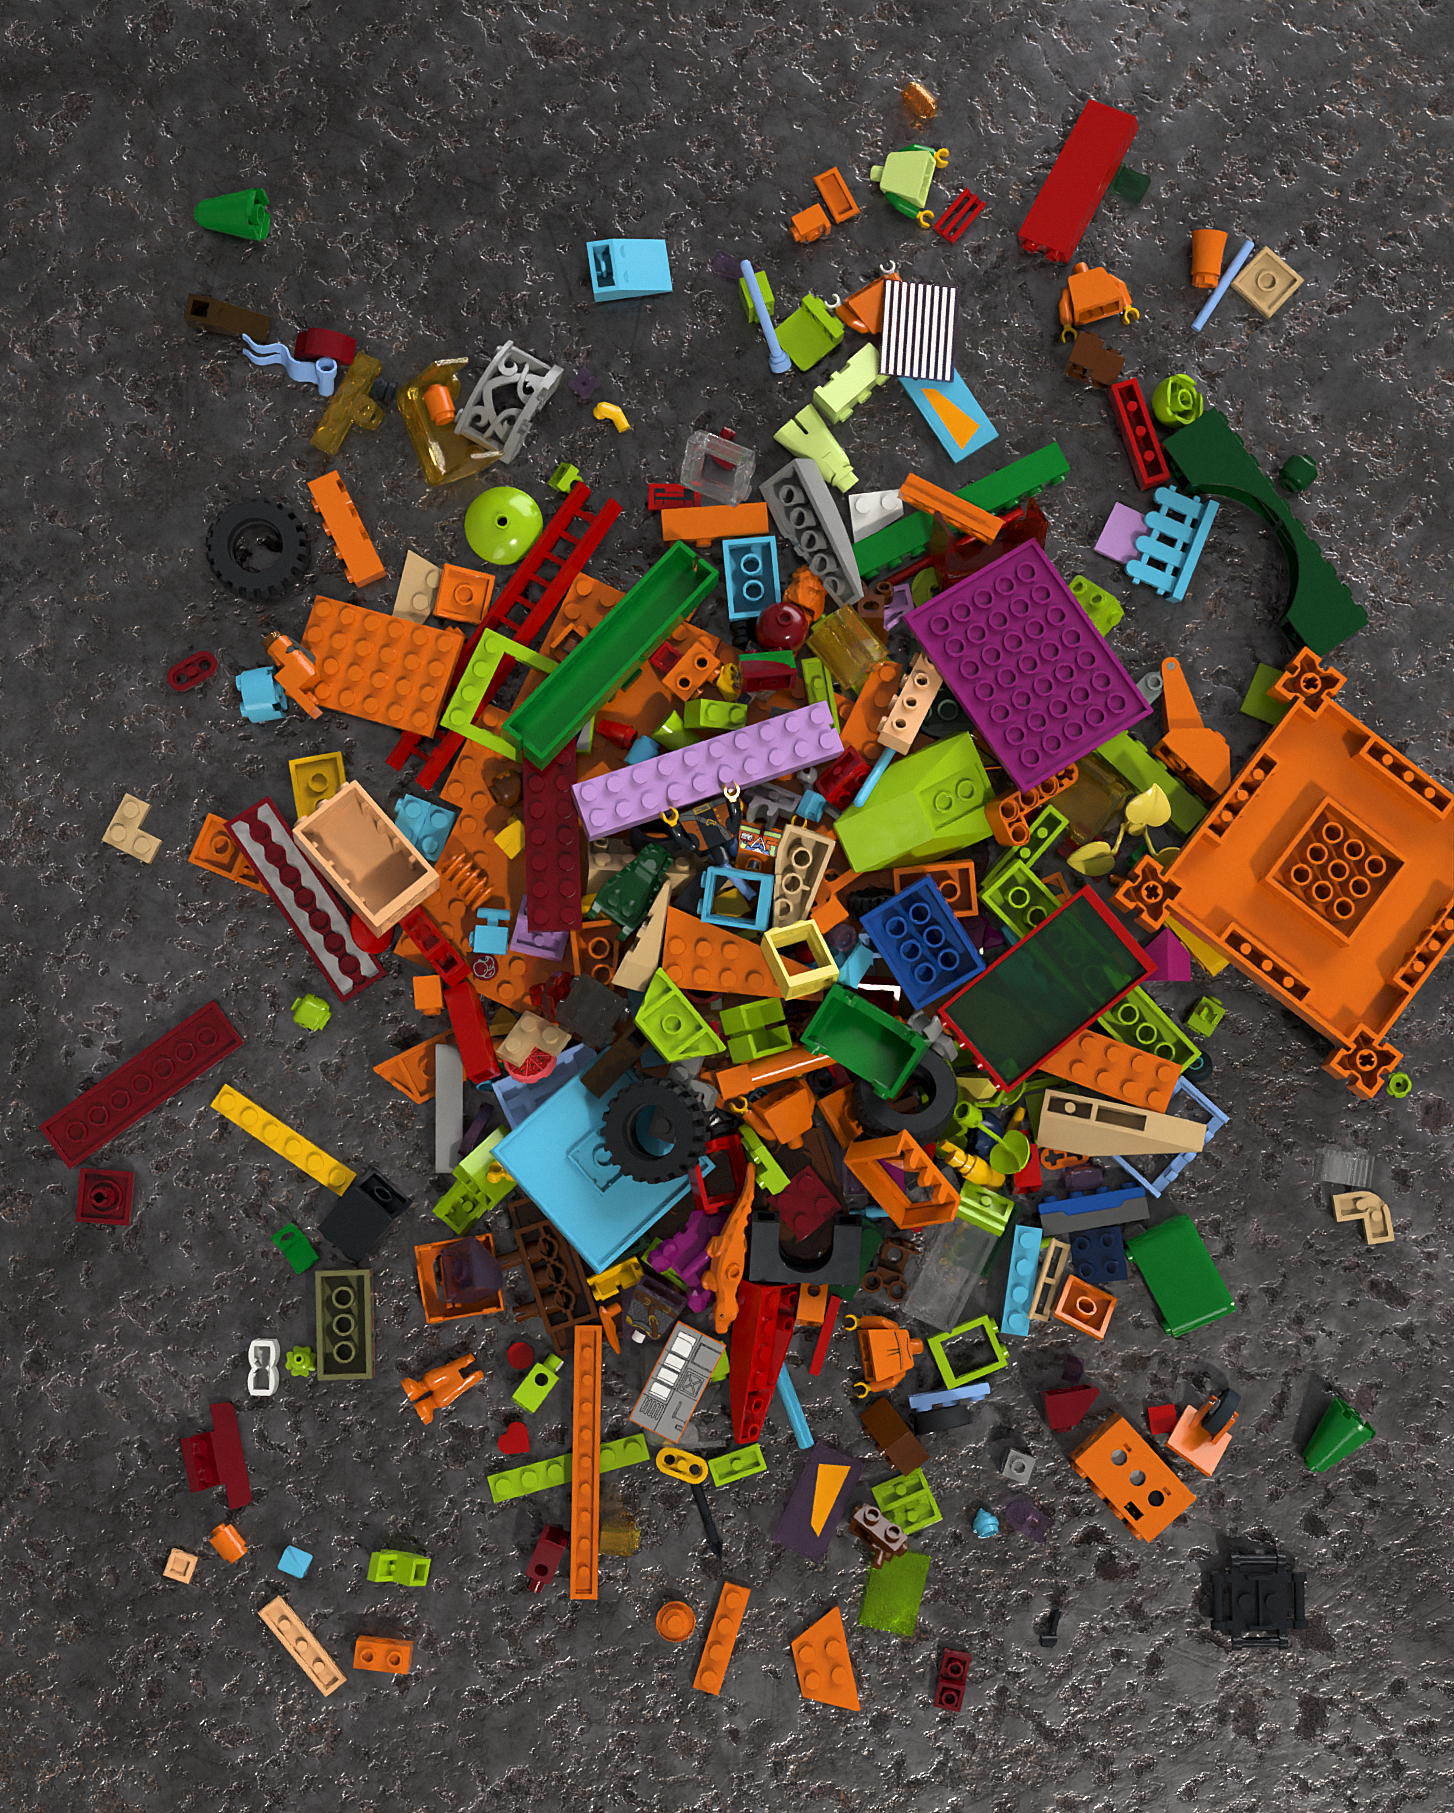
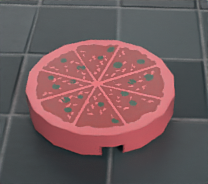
M535 1047L520 1068L504 1059L503 1062L506 1071L512 1079L520 1083L533 1084L539 1082L538 1079L546 1078L552 1073L556 1066L557 1058Z

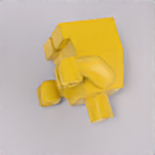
M517 813L507 820L509 826L493 839L510 859L518 857L525 850L524 818H519Z

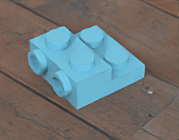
M406 794L404 799H398L394 813L398 814L395 825L425 859L437 863L450 836L457 813Z

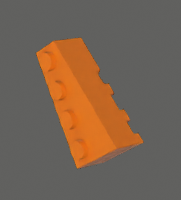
M609 919L583 922L582 931H570L581 1032L613 1029L618 985L612 983V980L622 962L624 942L616 938L621 928Z

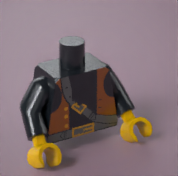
M735 781V790L731 793L727 792L725 784L722 786V791L728 798L727 800L723 796L681 814H678L675 808L669 806L672 811V815L669 818H666L662 811L659 813L660 818L668 823V830L678 846L689 853H696L699 858L711 854L716 866L724 865L731 860L726 848L734 844L735 837L740 833L742 812L740 800L737 797L740 793V788Z

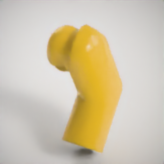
M604 401L598 403L593 409V414L598 420L604 418L612 419L619 433L630 428L619 406Z
M728 663L721 667V673L717 677L716 686L725 701L733 703L739 698L732 687L738 669L736 665Z

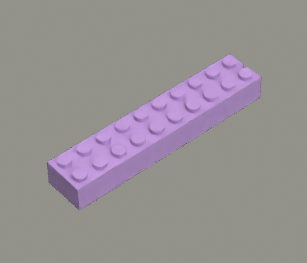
M826 700L572 785L570 793L588 842L660 818V811L665 816L672 814L669 806L677 811H681L725 796L722 791L723 784L726 785L727 792L731 793L735 790L734 781L738 784L740 790L840 757L844 748L837 729H831L834 721Z

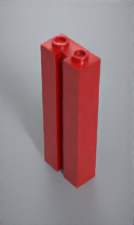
M1088 100L1017 234L1024 250L1030 253H1040L1042 251L1045 252V257L1055 263L1061 261L1068 264L1139 129L1136 116L1097 101Z

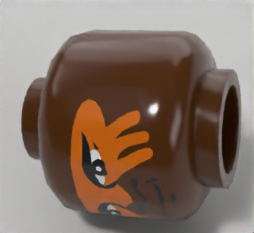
M511 768L491 779V786L488 789L492 799L498 806L502 805L505 808H509L524 800L523 772L519 774L515 769Z

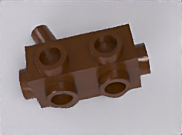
M865 1503L863 1506L857 1505L851 1512L849 1517L852 1520L848 1530L875 1553L872 1562L873 1568L882 1569L884 1560L890 1564L896 1556L901 1558L910 1547L906 1543L908 1536L904 1534L900 1526L892 1524L884 1518L878 1508Z

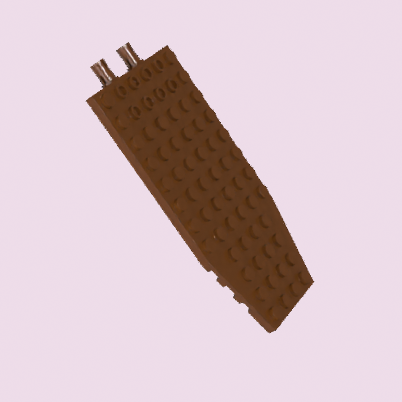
M821 1127L810 1128L803 1132L801 1136L804 1143L797 1149H789L787 1143L780 1144L775 1140L768 1141L757 1134L788 1179L792 1178L809 1164L843 1207L837 1213L850 1214ZM728 1135L712 1136L710 1137V1140ZM742 1143L743 1151L746 1152L747 1149ZM727 1149L705 1154L716 1166L703 1178L707 1198L736 1191ZM756 1180L751 1209L775 1211L766 1199L772 1193L767 1187L762 1190ZM692 1189L607 1268L635 1255L645 1272V1277L652 1278L653 1281L659 1282L660 1285L684 1297L686 1291L666 1276L658 1273L644 1262L641 1257L656 1237L663 1241L668 1238L673 1240V1236L676 1233L683 1231L686 1223L689 1222L691 1212L696 1208ZM530 1197L507 1204L516 1229L514 1234L518 1243V1249L496 1255V1262L508 1260V1262L498 1265L500 1272L523 1264L535 1295L534 1301L512 1307L513 1314L525 1312L515 1317L517 1323L540 1315L547 1334L550 1333L558 1358L574 1353L576 1324L602 1325L599 1317L600 1306L607 1308L615 1302L620 1305L622 1311L611 1318L616 1326L617 1338L634 1333L635 1330H642L633 1327L626 1321L627 1315L630 1314L628 1313L629 1310H632L630 1307L631 1302L634 1300L635 1288L641 1289L642 1282L625 1290L622 1285L617 1286L619 1293L606 1298L604 1301L601 1299L596 1301L592 1293L593 1290L586 1278L595 1275L596 1272ZM729 1204L720 1206V1212H729L731 1214L734 1209L730 1208ZM834 1215L802 1241L798 1240L780 1217L779 1244L782 1250L794 1259L809 1260L830 1247ZM751 1221L750 1226H749V1229H748V1231H747V1232H748V1237H749V1238H748V1243H747V1248L749 1249V1252H750V1242H751V1224H752V1221ZM749 1266L743 1272L742 1278L749 1277ZM739 1285L737 1287L735 1298H737ZM716 1300L707 1302L705 1309L712 1307ZM685 1304L683 1308L681 1307L678 1310L679 1314H677L676 1318L694 1313V1311ZM602 1327V1343H604L608 1339Z

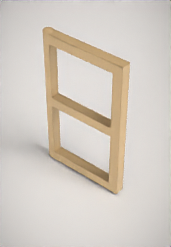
M1051 1238L1027 1315L1028 1319L1048 1321L1071 1245ZM1058 1246L1062 1248L1054 1278L1052 1279L1046 1277L1054 1248ZM1045 1282L1051 1284L1043 1314L1041 1315L1035 1313Z

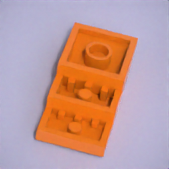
M208 813L188 862L269 895L223 826L228 820Z

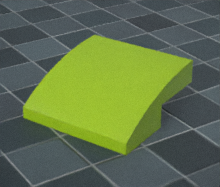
M921 1467L916 1468L906 1477L902 1474L871 1488L883 1517L892 1524L900 1526L906 1536L943 1520Z

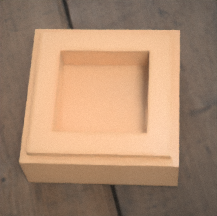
M173 1548L163 1575L189 1584L199 1557Z

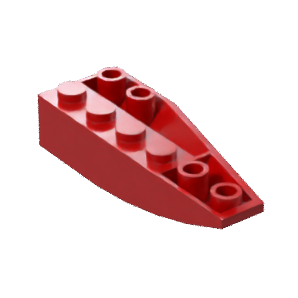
M749 1277L741 1278L737 1296L739 1311L736 1319L733 1321L730 1350L731 1415L734 1440L737 1444L758 1441L793 1335L801 1283L792 1285L784 1284L783 1282L758 1283L756 1281H749Z

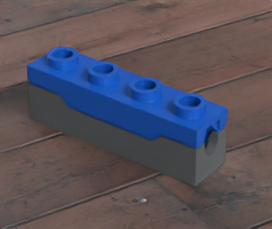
M1136 1181L1122 1183L1120 1184L1121 1189L1110 1191V1186L1094 1188V1194L1084 1195L1083 1191L1067 1193L1068 1198L1058 1200L1057 1195L1041 1198L1042 1203L1035 1204L1039 1227L1043 1229L1042 1236L1150 1218L1144 1186H1137Z

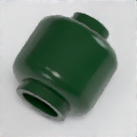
M1297 454L1290 456L1279 469L1280 485L1292 494L1305 492L1318 477L1315 460L1307 454L1303 456Z

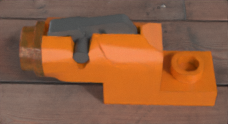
M278 630L273 631L264 639L263 646L265 647V652L271 656L279 669L274 678L316 720L323 713L317 707L320 703L319 700L310 692L320 681L318 670L314 666L316 656L291 637H287L285 633H280Z

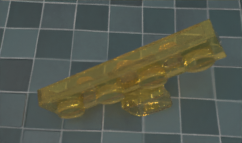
M358 351L353 364L347 371L309 442L313 447L335 456L352 422L366 430H377L385 412L367 394L372 387L374 379L383 367L379 360ZM375 413V419L370 421L371 416Z

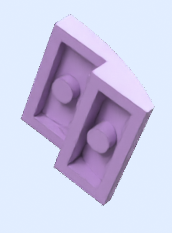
M523 894L510 950L562 963L570 931L528 933L527 895Z

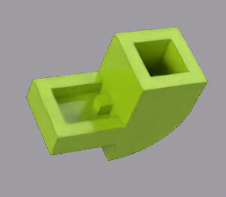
M381 1549V1552H372L367 1580L373 1582L393 1581L406 1586H426L431 1559L413 1553Z

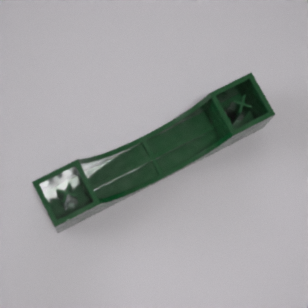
M1213 407L1160 445L1170 477L1185 497L1213 495L1228 498L1248 507L1268 524L1283 548L1289 571L1287 601L1276 625L1295 652L1306 646L1321 658L1369 623L1367 620L1368 614L1360 604L1357 605L1351 597L1353 594L1350 588L1345 583L1341 584L1336 577L1337 571L1329 561L1326 562L1320 553L1322 551L1316 541L1308 538L1305 533L1306 528L1301 520L1295 519L1289 510L1291 508L1286 499L1279 497L1275 492V485L1271 478L1262 474L1258 468L1260 465L1253 454L1247 453L1243 447L1244 442L1241 436L1236 432L1233 433L1229 428V421L1222 411L1218 412Z

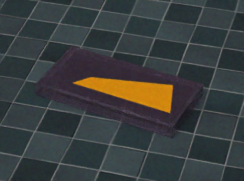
M816 1441L771 1541L817 1563H821L863 1472L865 1463Z

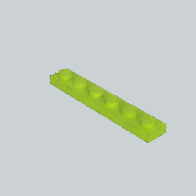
M643 1432L600 1444V1473L650 1459ZM573 1452L488 1475L487 1479L494 1503L571 1482Z

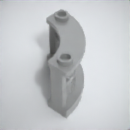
M508 340L504 346L499 345L495 349L492 356L493 360L477 383L465 408L459 410L454 420L457 423L454 433L457 435L461 434L500 456L499 460L506 464H509L519 453L532 426V423L529 421L536 414L535 411H541L545 403L556 391L564 371L563 368L557 365L550 367L516 348L511 340ZM510 359L524 367L522 373H518L515 363L512 368H506L505 363L507 360ZM498 372L502 374V376L494 378ZM518 383L517 393L521 402L525 405L524 409L510 408L501 412L497 417L493 406L492 390L506 384ZM524 383H527V389L532 388L534 390L531 395L523 393ZM482 397L484 406L478 405ZM480 415L482 417L481 421L477 424L478 427H483L490 422L491 425L485 434L470 427V422L474 416ZM509 416L515 417L514 425L509 426L506 420L502 426L501 422ZM495 432L505 446L491 439V435Z

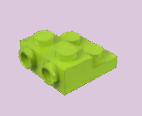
M744 1123L739 1127L744 1136L740 1141L747 1149L744 1155L749 1162L755 1165V1180L762 1190L767 1187L773 1195L778 1194L791 1182L757 1134L747 1123Z

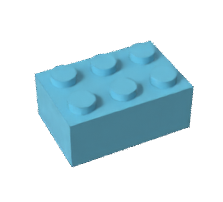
M775 536L722 540L729 624L748 620L756 622L761 611L768 605L781 602Z

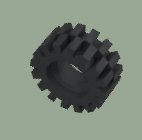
M864 888V890L859 889L856 892H850L846 897L849 919L858 921L860 917L894 896V891L891 889L886 890V888Z

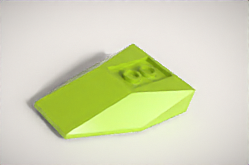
M954 731L888 765L864 805L858 808L852 803L833 823L853 873L933 862L994 835L985 816V806L996 795L969 731Z

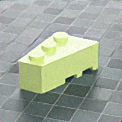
M869 342L847 361V365L839 372L835 371L830 376L831 380L823 388L819 385L814 390L812 403L834 425L839 420L844 422L853 413L851 409L858 402L863 404L871 396L872 392L870 390L876 384L881 386L890 377L888 373L890 362L886 359L885 373H881L882 354Z

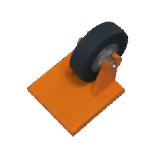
M1227 1388L1217 1398L1211 1395L1198 1410L1188 1404L1165 1445L1206 1476L1210 1477L1232 1438L1227 1431L1239 1416L1235 1410L1241 1396L1233 1389Z

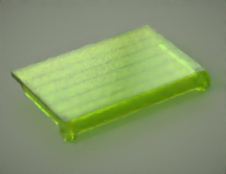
M907 1551L901 1558L896 1556L890 1564L884 1560L882 1569L872 1567L859 1624L913 1637L931 1557Z

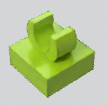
M561 462L547 484L555 490L570 494L572 491L570 488L571 482L574 480L578 483V481L583 482L580 476H577L579 470L572 464Z

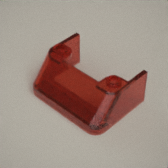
M1033 497L1028 498L1025 519L1016 520L1007 525L1003 533V539L994 540L991 546L984 542L956 546V538L939 510L934 511L930 550L940 592L946 591L1033 537L1044 551L1049 522Z

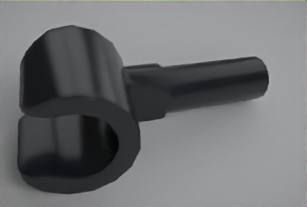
M1055 1610L1050 1632H1041V1647L1052 1648L1056 1645V1632L1061 1611Z

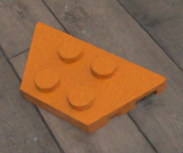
M453 1027L373 1067V1070L417 1104L435 1097L436 1044H458ZM463 1065V1082L467 1081V1075Z
M836 1605L822 1618L811 1624L806 1631L800 1633L791 1641L802 1697L860 1711L839 1606Z

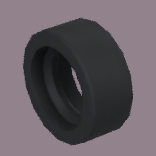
M661 818L630 828V845L639 854L649 843L659 844L670 855L676 853L679 848L668 830V823ZM658 831L668 837L653 838L642 832Z

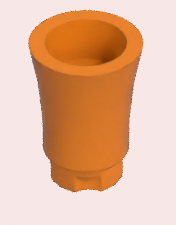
M1211 229L1194 230L1191 232L1192 285L1198 288H1216L1218 286V277H1220L1222 257L1228 234Z

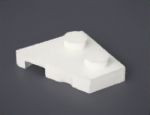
M900 489L848 495L854 544L895 523L904 516L902 500L897 498Z

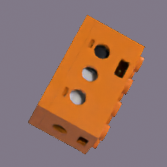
M1114 1412L1068 1455L1073 1460L1069 1465L1083 1480L1086 1477L1091 1480L1088 1486L1101 1500L1105 1497L1109 1500L1106 1506L1120 1521L1123 1518L1128 1521L1124 1526L1139 1541L1144 1538L1150 1543L1197 1499L1131 1425L1117 1412Z

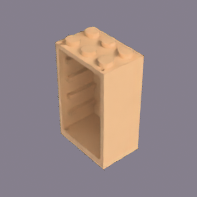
M354 780L350 784L348 782L343 783L335 791L336 795L329 801L324 799L314 808L316 811L309 817L305 815L297 820L293 825L295 828L292 832L294 842L372 933L379 938L440 888V879L438 873L361 785Z

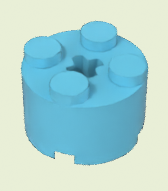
M275 665L243 671L241 675L236 676V685L238 690L241 691L243 701L240 702L241 714L243 717H249L252 723L285 718L287 715L282 712V710L287 709V696L284 695V687L274 678L276 673L279 672Z

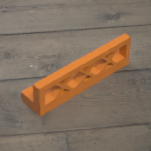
M909 473L897 498L990 546L1004 520L912 473Z

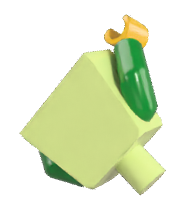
M913 143L898 150V152L889 153L885 166L874 165L871 169L870 178L871 181L880 182V189L885 194L886 200L897 211L911 219L917 218L918 225L925 229L930 227V225L925 223L922 217L928 216L933 219L934 214L929 210L923 212L919 210L925 206L935 166L937 168H945L949 163L948 161L941 160L939 156L948 157L949 151L942 148L935 152L934 148Z

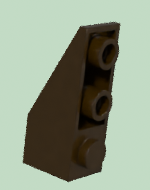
M189 293L184 314V320L191 328L242 338V334H246L252 341L266 343L271 317L215 298Z
M634 1023L579 1081L600 1099L652 1044Z

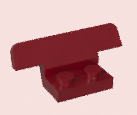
M229 1402L210 1404L214 1430L180 1439L190 1493L225 1484L229 1507L232 1510L248 1505L252 1496L234 1406Z

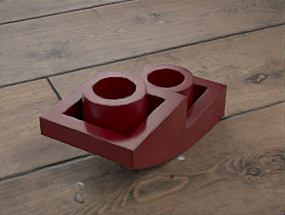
M944 1648L933 1707L960 1712L966 1689L965 1682L970 1666L971 1653Z

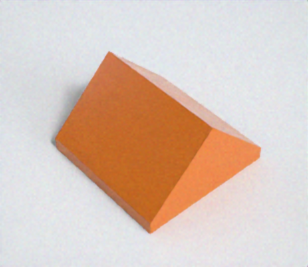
M1069 1274L1051 1308V1313L1054 1317L1101 1341L1106 1332L1117 1298Z

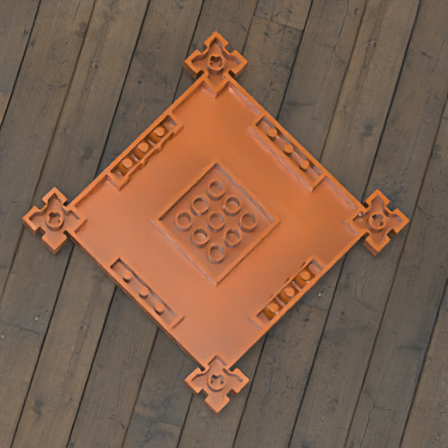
M1304 646L1295 653L1284 668L1286 671L1278 676L1266 691V694L1281 706L1288 702L1291 704L1169 865L1160 875L1159 873L1164 867L1149 855H1144L1139 858L1127 874L1133 881L1130 882L1127 879L1120 883L1108 901L1123 913L1134 910L1137 913L1134 921L1149 933L1158 930L1168 915L1178 921L1336 1045L1338 1049H1333L1320 1067L1336 1080L1348 1078L1350 1081L1346 1087L1359 1098L1365 1100L1373 1098L1385 1082L1379 1075L1391 1073L1404 1056L1389 1043H1380V1041L1454 942V795L1334 702L1331 698L1337 694L1347 678L1332 666L1325 670L1320 668L1318 664L1322 659Z

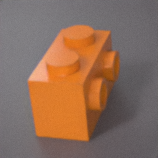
M696 641L662 680V686L683 704L687 701L699 699L704 692L701 688L706 682H714L721 673L719 670L721 662Z

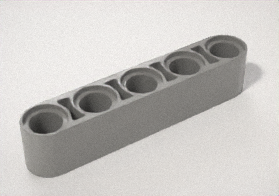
M436 1044L435 1168L436 1173H452L463 1160V1061L458 1044Z

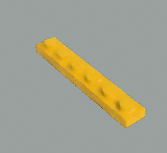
M228 1084L223 1086L210 1105L341 1197H343L358 1175Z

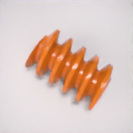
M466 852L453 856L437 872L446 870L443 879L449 880L453 878L450 887L456 888L460 886L457 895L463 896L467 894L464 903L468 905L474 902L471 911L474 912L492 896L491 892L495 886L493 884L487 887L484 886L488 879L487 876L480 879L477 878L481 870L480 868L473 871L470 870L474 862L471 860L464 863L463 860L466 856Z

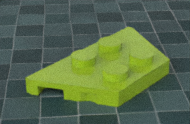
M661 967L658 968L633 1022L668 1064L725 1051L727 1048L664 970Z

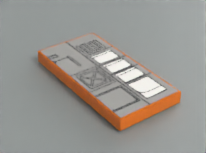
M677 1321L628 1419L677 1444L726 1345Z

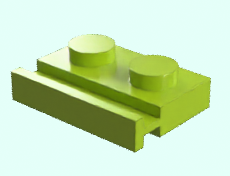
M966 1179L959 1192L961 1201L955 1216L1000 1237L1015 1202Z

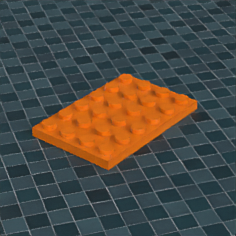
M316 595L300 645L316 656L314 666L318 670L320 681L310 692L319 700L318 706L433 739L465 638L458 634ZM285 690L284 695H286L287 697L293 698V697Z

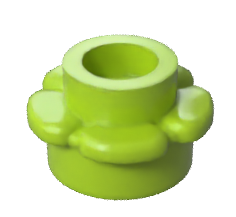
M1403 1072L1391 1073L1386 1078L1387 1085H1385V1089L1389 1095L1403 1098L1411 1090L1412 1083L1407 1074ZM1397 1082L1400 1083V1087H1396Z

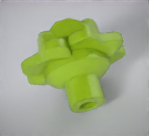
M295 1346L293 1347V1352L289 1351L286 1354L287 1363L285 1368L291 1370L292 1376L302 1375L307 1377L310 1373L309 1370L314 1371L316 1369L315 1360L317 1354L311 1352L312 1350L309 1346L303 1348Z

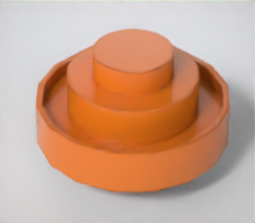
M670 1601L664 1604L659 1609L656 1617V1628L659 1634L665 1640L671 1642H682L689 1638L696 1624L692 1608L681 1601Z

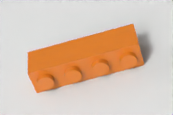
M767 502L661 510L664 546H669V549L678 540L685 545L695 544L696 547L702 548L709 547L714 542H722V540L769 536Z

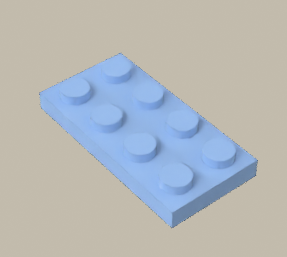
M590 1039L562 1051L557 1057V1063L552 1073L546 1078L538 1079L539 1082L533 1084L520 1083L509 1075L492 1083V1087L512 1131L597 1056Z

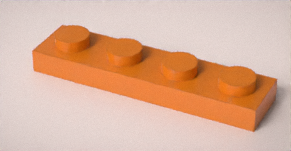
M727 1581L724 1582L692 1685L693 1688L719 1695L751 1589Z

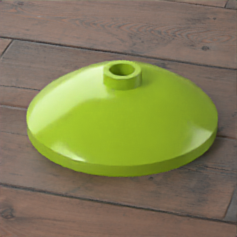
M502 486L491 488L475 498L467 510L464 528L470 547L479 557L493 564L511 565L524 560L543 533V518L538 505L528 494L513 487ZM505 518L507 519V524L500 526L498 525V520Z

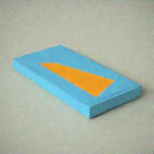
M939 351L935 352L933 379L929 378L931 356L926 361L925 378L921 377V361L918 363L917 377H913L914 367L910 368L909 376H905L904 372L897 379L953 464L956 465L998 438L999 434L952 363L950 365V381L945 380L947 356L944 351L942 380L937 379Z

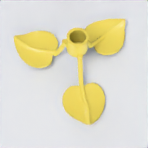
M1154 783L1145 792L1134 797L1124 810L1125 823L1120 824V832L1114 848L1111 850L1110 845L1106 842L1089 843L1073 852L1067 858L1068 865L1089 876H1101L1108 873L1115 866L1113 856L1117 854L1124 833L1127 831L1133 836L1143 834L1151 856L1164 867L1159 873L1161 875L1180 850L1177 847H1168L1162 849L1157 854L1147 832V824L1154 827L1161 826L1170 818L1171 808L1165 793Z

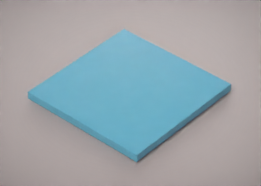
M610 1045L489 1151L597 1275L607 1268L692 1189L688 1174L665 1183L648 1184L647 1181L639 1183L633 1181L632 1175L625 1177L619 1172L620 1165L613 1166L609 1158L612 1157L610 1151L605 1152L602 1145L607 1143L606 1136H601V1128L606 1127V1122L602 1121L603 1113L610 1110L607 1104L611 1098L618 1096L617 1092L620 1089L630 1086V1083L639 1081V1078L629 1068L600 1099L579 1081L611 1048ZM648 1105L641 1110L637 1117L636 1135L639 1143L647 1152L655 1156H663L671 1151L674 1144L647 1135L657 1106ZM706 1155L699 1157L702 1178H704L716 1166Z

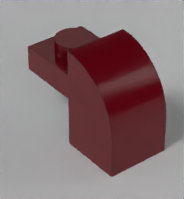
M308 328V332H298L294 358L305 361L319 360L320 358L327 357L335 360L337 366L352 365L357 340L328 329Z

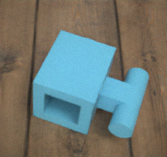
M478 907L477 918L488 920L487 926L476 925L475 931H470L469 947H474V953L508 955L510 929L499 927V920L510 921L511 910Z

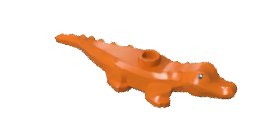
M752 1162L747 1164L743 1191L735 1208L729 1215L720 1236H713L705 1249L706 1253L712 1258L710 1269L706 1270L701 1278V1284L704 1289H710L715 1292L716 1301L713 1304L715 1331L718 1334H724L728 1331L731 1321L736 1319L739 1311L735 1295L743 1275L745 1254L747 1252V1241L744 1232L745 1226L748 1224V1214L752 1210L751 1205L755 1190L756 1168Z

